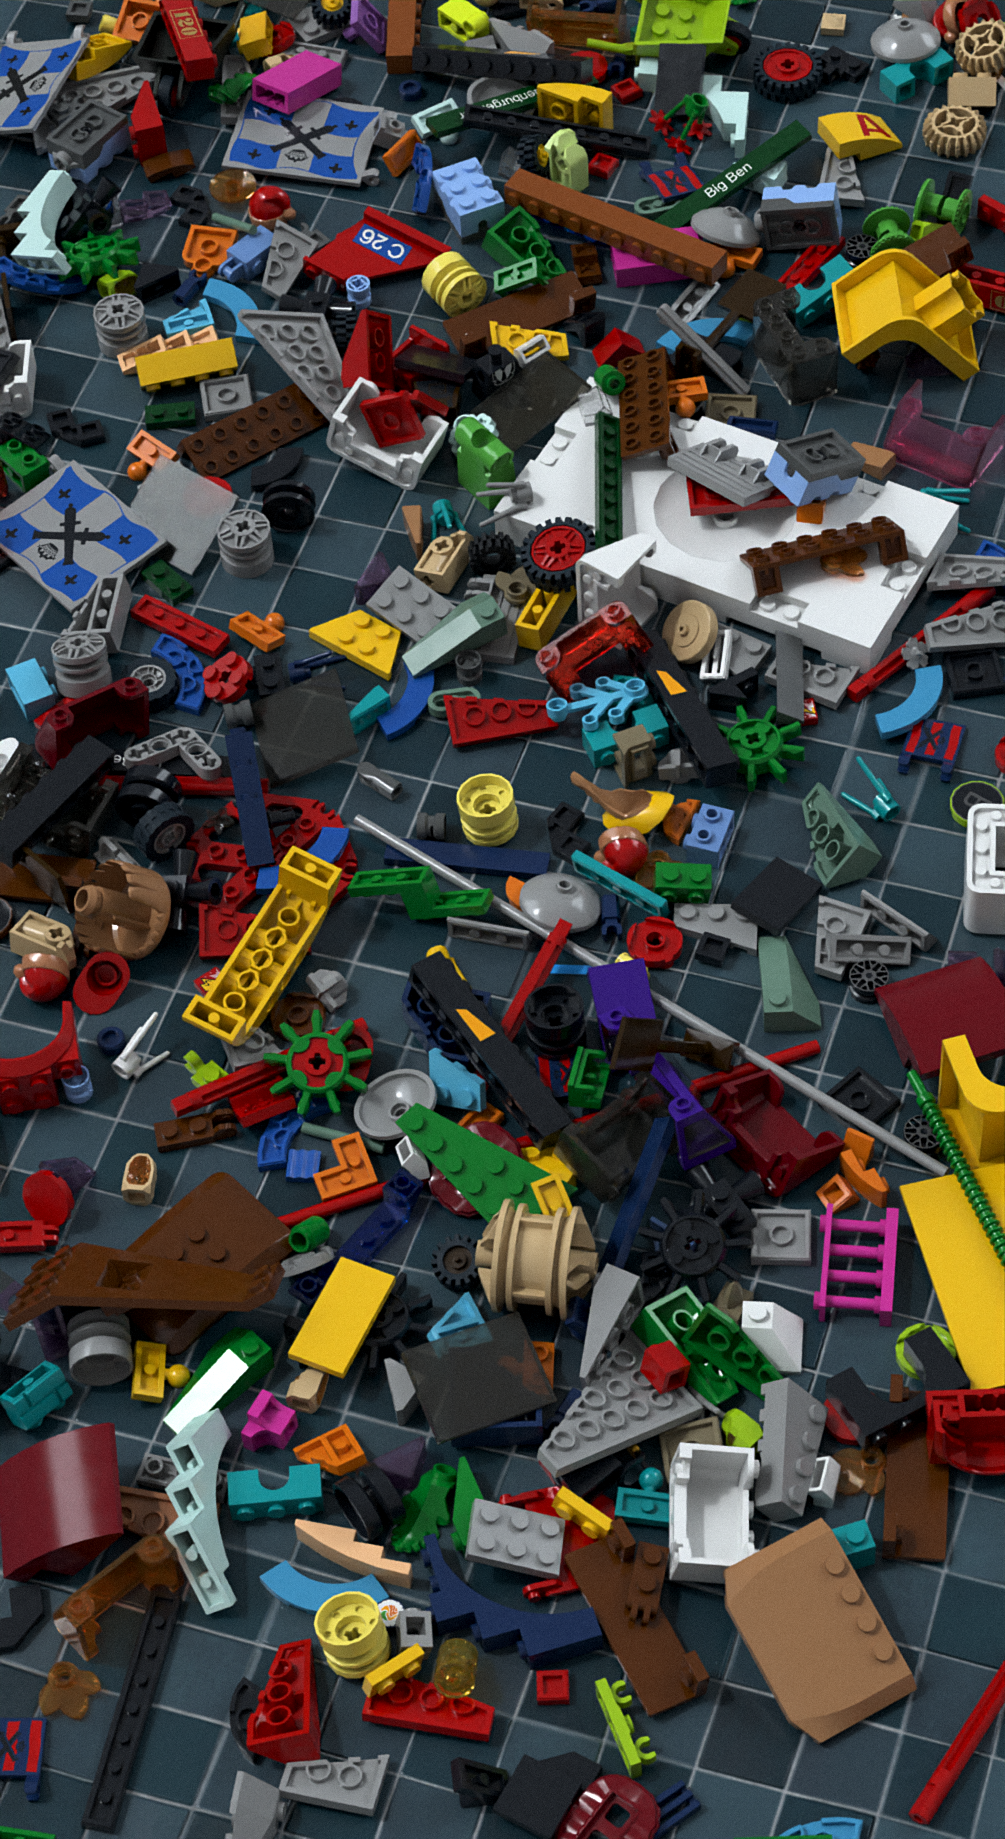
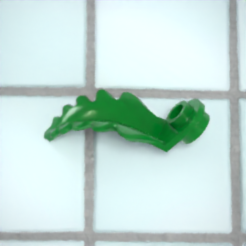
M244 72V74L235 73L234 78L226 79L223 86L220 84L209 86L207 97L218 104L228 103L233 105L239 96L252 86V79L258 75Z
M442 1463L434 1464L433 1469L422 1475L418 1487L401 1499L406 1509L407 1517L399 1523L401 1524L400 1526L392 1530V1534H396L390 1538L392 1541L391 1545L395 1547V1551L411 1553L413 1550L414 1552H419V1545L425 1548L423 1536L435 1533L437 1539L440 1537L436 1525L445 1526L450 1522L446 1497L448 1492L457 1483V1470Z

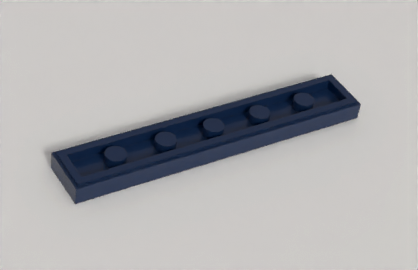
M400 838L457 872L531 879L549 871L550 853ZM389 844L386 845L383 858L384 864L408 867L423 866Z
M671 1116L655 1118L597 1273L603 1272L607 1263L622 1270L625 1266L676 1130L675 1121Z

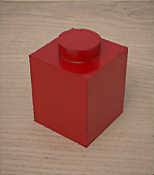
M668 1340L660 1344L651 1345L645 1349L640 1371L661 1395L685 1386L691 1363Z

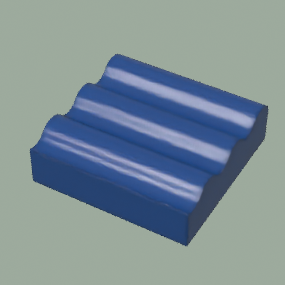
M289 1149L285 1176L286 1182L315 1183L313 1174L320 1172L321 1151Z

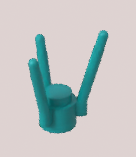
M926 487V489L922 488L920 490L922 493L948 502H970L968 498L942 495L970 493L968 488ZM958 523L959 530L968 534L971 532L969 528Z
M440 499L434 502L432 505L433 515L430 517L431 542L436 539L438 523L451 529V523L454 521L459 530L466 531L459 519L458 512L453 510L452 503L449 500Z
M857 756L856 761L879 793L872 802L874 809L845 792H842L841 796L870 814L875 821L880 818L885 822L892 820L899 814L901 806L894 800L880 778L876 779L862 758Z

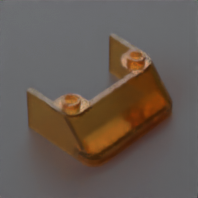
M529 0L526 25L528 31L532 29L538 30L552 39L554 44L586 46L588 38L621 44L626 32L627 16L624 0H617L615 14L540 9L538 0Z

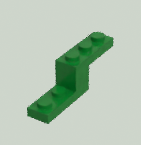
M430 866L359 871L355 873L347 888L350 897L400 894L411 920H429L448 916H480L487 913L494 899L491 888L441 892Z

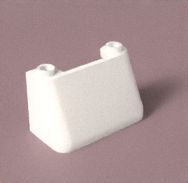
M637 533L584 554L575 565L579 623L587 632L620 650L626 645V636L636 634L658 612L657 595L651 588L641 585L640 560L644 556L651 557L656 553V540L650 535Z

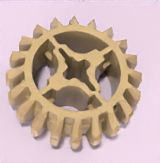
M991 18L988 22L982 19L981 23L976 24L974 22L971 28L966 27L965 33H959V39L955 40L956 47L954 48V53L958 65H960L965 73L968 72L971 76L982 72H996L999 74V69H1005V23L1001 19L995 21Z
M952 103L949 107L942 105L941 109L934 108L933 112L928 113V117L923 123L922 136L926 147H930L931 152L937 151L938 156L944 154L948 159L950 156L958 158L962 155L967 158L968 153L975 154L976 150L981 149L985 143L987 126L984 116L979 115L978 110L972 111L971 106L965 108L962 104L954 106Z

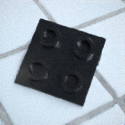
M7 411L0 416V446L15 438L35 449L51 437L42 426L28 423L18 413Z

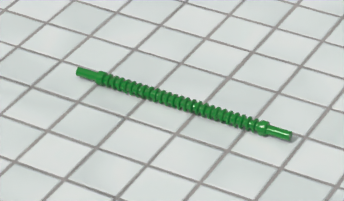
M911 1070L906 1076L917 1095L916 1102L919 1108L923 1109L922 1114L926 1116V1121L930 1122L929 1127L933 1129V1135L937 1136L936 1141L940 1142V1148L944 1149L943 1154L948 1156L947 1161L951 1163L950 1168L954 1170L955 1176H959L957 1181L962 1183L961 1189L965 1190L964 1195L969 1197L968 1202L973 1204L971 1208L976 1211L975 1216L980 1218L979 1223L983 1225V1231L987 1232L986 1237L990 1239V1244L994 1246V1252L998 1253L997 1258L1002 1260L1001 1265L1005 1267V1233H1002L1003 1228L999 1226V1220L995 1219L996 1214L991 1212L992 1207L988 1205V1199L984 1198L985 1193L981 1192L982 1187L977 1185V1178H973L974 1172L970 1171L971 1166L966 1164L967 1159L963 1157L964 1153L959 1150L960 1145L955 1144L957 1140L955 1137H952L953 1132L949 1130L950 1126L945 1123V1117H941L942 1111L938 1110L939 1105L935 1103V1097L931 1092L927 1091L917 1070Z

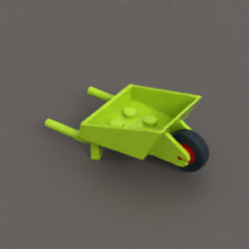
M635 0L641 3L642 6L634 42L617 44L588 38L586 45L588 48L624 55H636V65H639L640 57L659 58L660 43L707 45L706 57L711 52L729 56L740 55L747 52L750 48L752 34L748 27L728 16L731 0Z

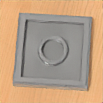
M248 374L199 381L205 422L222 420L253 404Z
M752 1209V1214L757 1219V1227L751 1229V1265L811 1266V1210Z

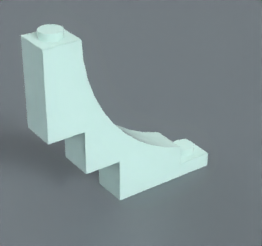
M640 57L639 67H635L634 81H638L639 87L645 92H656L659 58ZM704 75L702 95L707 98L709 103L705 114L717 126L723 141H730V148H735V158H743L745 155L749 92L722 91V75Z
M49 170L17 210L24 220L15 230L14 234L21 242L10 255L19 265L28 268L29 272L67 275L72 269L66 261V256L55 244L57 222L66 203L77 189V186L72 182L70 174L64 170Z
M219 1408L192 1418L166 1445V1449L179 1475L165 1490L179 1517L164 1533L206 1615L233 1606L237 1601L223 1573L228 1568L229 1563L220 1534L216 1507L218 1464L223 1448L232 1436Z

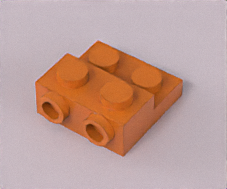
M124 0L112 35L132 41V44L138 45L154 11H160L159 0Z

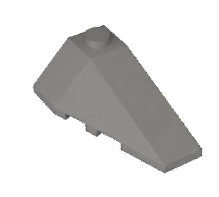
M493 17L488 19L489 35L494 36L497 49L555 54L554 41L540 31L534 29L527 31L521 25L513 27L509 22ZM521 80L529 86L541 83L538 81Z
M608 1263L603 1272L596 1274L592 1284L593 1295L579 1375L582 1389L586 1386L588 1387L593 1381L596 1372L606 1361L608 1351L612 1352L615 1347L619 1346L618 1341L621 1332L626 1334L630 1331L631 1324L638 1317L645 1303L640 1277Z
M237 1771L229 1813L232 1814L231 1825L233 1833L229 1832V1834H226L225 1839H273L277 1832L278 1823L284 1822L286 1815V1802H282L280 1789L244 1771Z

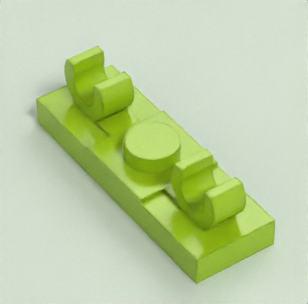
M606 1678L595 1681L596 1697L631 1779L642 1776V1764L649 1765L656 1761L655 1751L649 1754L641 1752L642 1748L650 1746L648 1736L639 1738L635 1745L633 1743L631 1734L635 1733L632 1720L628 1714L623 1716L621 1709L632 1705L631 1695L624 1698L617 1696V1693L626 1690V1683L623 1680L617 1681L610 1689Z

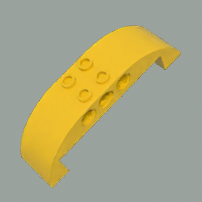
M292 845L279 865L278 884L205 997L203 998L196 994L183 1013L182 1020L233 1046H240L245 1043L265 1020L308 952L333 900L342 869Z

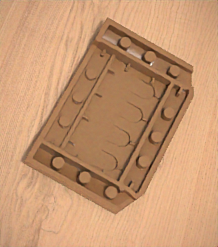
M822 1518L723 1571L726 1593L724 1596L725 1608L788 1723L809 1735L817 1744L824 1742L917 1690L911 1670L832 1529Z

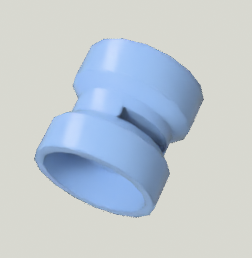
M363 275L351 276L346 281L348 302L355 301L357 310L365 309L372 302L370 280Z
M83 1065V1075L74 1076L69 1079L61 1078L66 1098L76 1104L88 1101L93 1095L89 1071Z

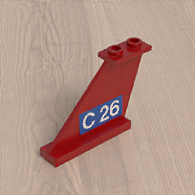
M368 206L363 212L362 220L311 257L304 256L303 272L311 279H315L320 275L330 276L337 282V290L345 293L347 291L346 281L351 276L363 275L370 280L425 268L439 255L452 251V247Z

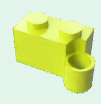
M449 0L437 8L439 27L463 43L467 40L489 35L488 15L466 0Z

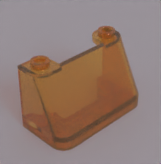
M150 1534L144 1537L55 1608L53 1621L57 1630L86 1662L99 1653L95 1638L102 1631L100 1625L94 1619L140 1582L150 1592L156 1589V1586H166L172 1592H175L185 1584L176 1548L164 1536Z

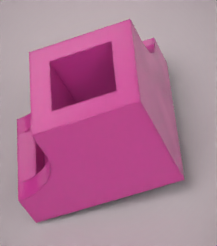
M262 1389L247 1412L248 1422L241 1432L243 1446L252 1452L265 1445H273L284 1450L298 1427L296 1411L284 1406L276 1400L272 1393Z

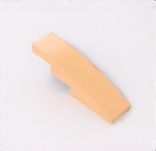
M213 325L192 335L187 330H184L166 340L159 334L117 355L124 375L137 373L135 357L216 341L219 338Z
M300 1519L295 1520L294 1525L297 1539L323 1557L364 1576L373 1574L380 1582L411 1589L413 1582L411 1563L386 1559L383 1546L358 1542L357 1530Z

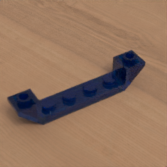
M400 1168L382 1187L384 1201L334 1254L335 1258L327 1262L316 1275L309 1270L305 1271L288 1289V1293L312 1309L341 1257L367 1266L406 1224L423 1189L424 1182Z

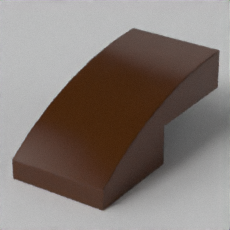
M190 149L166 152L142 162L146 178L150 183L169 173H172L177 178L196 167Z
M594 242L570 245L575 275L581 285L602 283V273Z

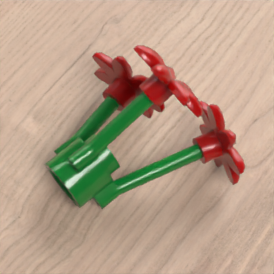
M693 93L691 96L686 94L683 100L667 114H664L662 109L658 113L653 109L650 112L652 117L648 121L656 124L654 131L658 132L661 130V133L666 137L668 136V131H674L668 124L672 121L671 117L685 106V113L689 117L687 124H683L684 131L681 137L679 136L676 139L672 136L671 139H664L668 144V148L676 149L677 153L683 152L685 155H691L693 148L685 145L687 135L688 137H693L696 134L700 141L703 140V135L712 136V133L707 130L712 127V124L704 123V115L709 103L707 98L700 93Z

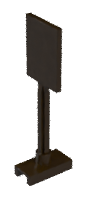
M21 222L0 225V257H7L6 251L16 248L21 242L14 234ZM3 272L1 273L0 283L3 289L12 341L14 342L18 340L10 297L11 285L7 283L6 273Z
M748 269L717 303L718 308L730 313L709 335L705 342L713 349L739 318L756 323L784 292L786 284ZM680 342L675 348L676 380L702 376V351Z
M0 800V822H1V821L3 820V817H4V815H5L6 813H5V810H4V808H3L2 802H1V800ZM27 846L21 848L24 858L19 864L29 869L35 885L69 914L73 913L74 909L61 875Z
M622 1016L609 1067L614 1070L652 1072L656 1053L664 1052L679 1053L680 1056L727 1071H733L734 1065L730 1063L734 1048L739 1049L740 1043L694 1028H686L683 1041L660 1040L664 1020Z

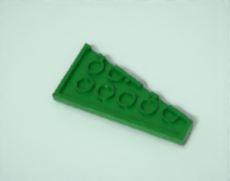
M417 1102L395 1122L488 1223L501 1209L502 1203L506 1198L513 1199L515 1210H517L520 1203L528 1204L529 1213L542 1214L530 1184L552 1174ZM561 1180L569 1199H571L579 1189Z

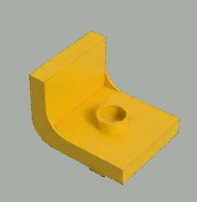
M887 249L876 253L831 284L841 354L853 364H856L887 343L907 340L919 344L963 381L980 371L971 324L985 316L983 302L973 291L970 280L958 270L940 278L910 252L902 249Z
M965 1035L942 1040L937 1101L939 1110L942 1111L941 1117H945V1123L950 1126L949 1130L953 1132L952 1137H955L957 1140L955 1144L960 1145L959 1150L964 1153L963 1157L967 1159L966 1164L971 1166L970 1170L1005 1163V1086L997 1085L984 1077L978 1068Z

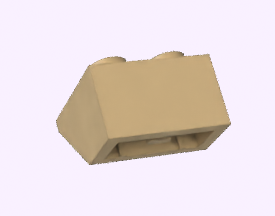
M963 72L953 73L952 77H949L947 80V107L953 103L954 106L962 104L965 108L969 106L971 108H995L997 77H991V73L987 72L977 73L976 77H968V73Z

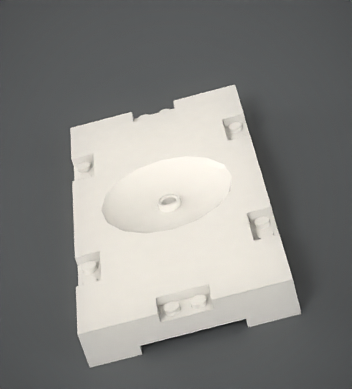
M593 377L588 378L555 424V433L535 461L530 459L514 481L530 482L533 502L527 503V509L518 510L495 521L496 535L499 531L503 532V536L508 534L510 539H513L514 545L521 548V546H524V538H529L528 533L531 530L537 532L535 526L541 524L543 527L546 526L545 521L548 519L552 523H555L556 517H561L563 522L566 517H571L573 522L575 519L581 520L582 524L588 519L595 522V415L598 411H602L620 418L619 394L614 396L607 395L596 386ZM670 412V430L679 447V452L702 442L706 443L721 437L726 440L727 445L734 444L738 446L739 452L735 460L744 464L753 459L760 458L764 460L765 466H768L778 445L776 441L704 416L698 422L690 418H682L678 414ZM659 450L626 461L622 460L623 539L637 533L648 534L656 540V553L651 557L644 556L640 560L642 586L651 588L656 593L657 598L675 605H679L687 600H696L707 604L715 612L717 620L727 623L729 618L773 634H776V630L801 638L803 645L821 651L822 659L849 669L851 665L860 666V673L863 674L867 673L878 663L892 640L893 630L929 572L934 568L940 554L946 553L958 531L959 505L891 481H887L885 486H881L861 478L857 479L852 492L842 495H831L826 500L824 517L821 524L797 522V506L795 504L794 506L690 516L686 476L667 466V460L661 458ZM509 494L504 495L494 509V515L517 505V503H511ZM877 516H886L904 529L909 560L883 566L880 563L878 544L874 542L779 566L783 592L760 598L755 595L751 570L740 561L739 557L740 554L746 553V550L750 548L760 547L764 549L771 547V544L774 542L786 541L788 543L796 541V538L801 535H820L821 531L825 529L835 528L839 530L846 528V525L849 523L861 522L863 524L871 522V519Z

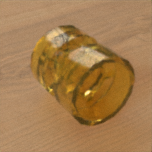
M453 1638L440 1646L434 1672V1685L443 1696L459 1699L472 1692L476 1681L479 1655L476 1647L471 1642Z

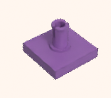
M351 0L350 26L343 29V35L349 42L361 36L378 54L386 51L387 19L368 0Z

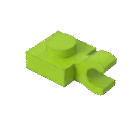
M193 1050L183 1057L187 1061L185 1068L194 1074L191 1080L192 1084L197 1088L228 1075L213 1060L205 1065Z

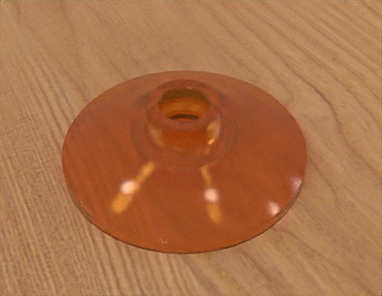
M242 169L224 170L216 174L209 184L212 197L223 203L242 202L250 198L257 187L255 177Z

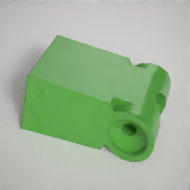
M467 417L458 424L455 431V440L460 445L457 449L458 482L488 510H491L499 504L504 495L477 497L476 493L507 489L487 488L486 483L514 482L516 480L514 462L512 461L514 452L477 419Z

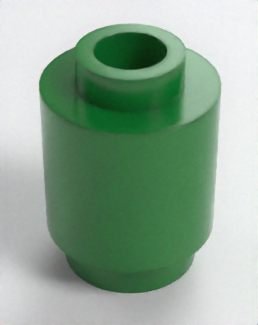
M607 364L596 369L594 382L597 387L611 396L622 392L625 387V377L621 372Z
M311 1216L294 1226L289 1235L290 1246L297 1252L308 1253L322 1245L330 1236L327 1222L319 1216Z

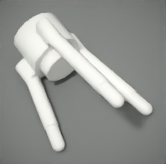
M157 1012L151 1015L143 1027L138 1028L123 1052L111 1064L113 1070L126 1080L132 1075L138 1079L143 1072L170 1055L169 1051H165L140 1067L141 1058L134 1052V1049L158 1017Z

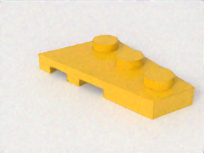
M489 321L492 345L499 344L505 347L513 356L514 349L541 334L545 335L551 349L548 350V354L531 364L569 360L566 333L542 329L533 331L521 329L518 325L511 324V327L498 325V322ZM538 346L525 354V357L538 351L540 347Z

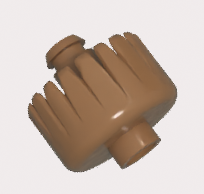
M107 860L97 867L101 870L92 871L88 878L97 882H84L75 895V919L85 924L75 925L76 932L81 935L79 936V941L90 951L98 953L114 952L128 961L142 959L157 947L166 931L171 911V897L168 885L164 878L154 870L120 860Z

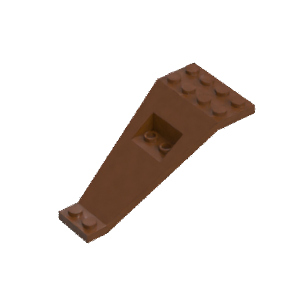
M80 1242L73 1247L69 1245L64 1246L55 1253V1257L49 1260L43 1258L31 1267L32 1272L24 1279V1286L16 1293V1300L8 1307L9 1312L3 1324L10 1332L58 1305L100 1307L107 1317L114 1313L116 1316H119L132 1308L249 1312L274 1299L286 1271L278 1262L270 1267L264 1265L253 1274H247Z

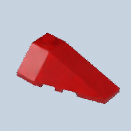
M310 1638L279 1646L268 1672L269 1681L265 1690H261L257 1698L259 1704L255 1714L251 1713L247 1722L248 1750L283 1764L320 1759V1724L313 1645Z

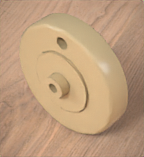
M696 600L684 601L670 612L663 626L662 639L666 640L670 653L676 656L678 662L693 664L702 660L710 652L718 633L716 614L710 606Z

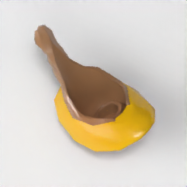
M575 771L570 774L572 784L584 790L586 795L592 797L593 802L599 803L606 810L602 818L603 825L608 829L616 826H630L636 828L642 834H646L663 820L674 801V795L665 791L628 790L623 788L609 791L600 789Z

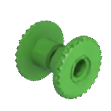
M928 178L918 193L913 220L925 221L929 215L936 217L940 221H950L960 235L965 228L971 211L972 191L965 189L958 200L936 194L935 181Z
M893 206L881 207V209H876V211H873L865 218L862 227L863 234L870 235L877 240L870 251V257L883 250L903 249L916 242L907 234L910 227V219L904 210Z

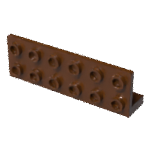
M951 222L902 249L913 254L940 278L974 259L969 241L965 236L960 237ZM834 306L833 308H831V309H829V310L831 311V313L833 314V316H834L835 319H836L835 306Z
M569 271L547 280L549 284L542 286L540 283L447 319L443 321L442 326L459 355L474 358L487 353L489 346L492 345L489 321L498 322V325L511 327V324L518 325L521 329L533 331L536 329L545 330L562 323L580 312L595 310L597 292L592 285L583 288L575 273Z
M664 346L618 361V371L625 377V387L619 393L620 446L623 461L659 450L661 458L666 459L668 462V456L679 452V447L670 430L668 381L676 380L675 367Z
M293 383L182 439L176 450L180 457L188 455L200 478L207 476L220 478L329 421L296 383Z
M886 516L874 517L871 519V522L863 524L861 522L849 523L846 525V528L839 530L835 528L825 529L821 531L820 535L816 536L801 535L796 538V541L788 543L786 541L774 542L771 544V547L764 549L760 547L750 548L746 550V553L739 555L740 561L751 570L754 591L758 598L783 592L779 566L874 542L878 544L880 563L883 566L909 560L904 529Z
M36 854L61 875L71 904L74 906V898L77 891L84 882L93 881L88 876L92 871L96 870V860ZM0 862L1 898L57 904L35 885L28 868L18 863L11 869Z
M891 1374L889 1402H906L915 1398L921 1392L910 1391L909 1387H903V1375ZM927 1419L916 1424L908 1433H899L887 1441L882 1558L945 1562L949 1464H929L926 1442Z
M619 1518L610 1523L609 1535L606 1538L566 1554L564 1561L589 1608L593 1607L605 1638L647 1716L651 1718L706 1694L710 1676L695 1650L689 1653L685 1652L660 1605H658L656 1615L650 1614L648 1625L641 1623L643 1616L641 1611L637 1612L635 1622L629 1620L631 1609L625 1608L635 1560L636 1542L623 1518Z

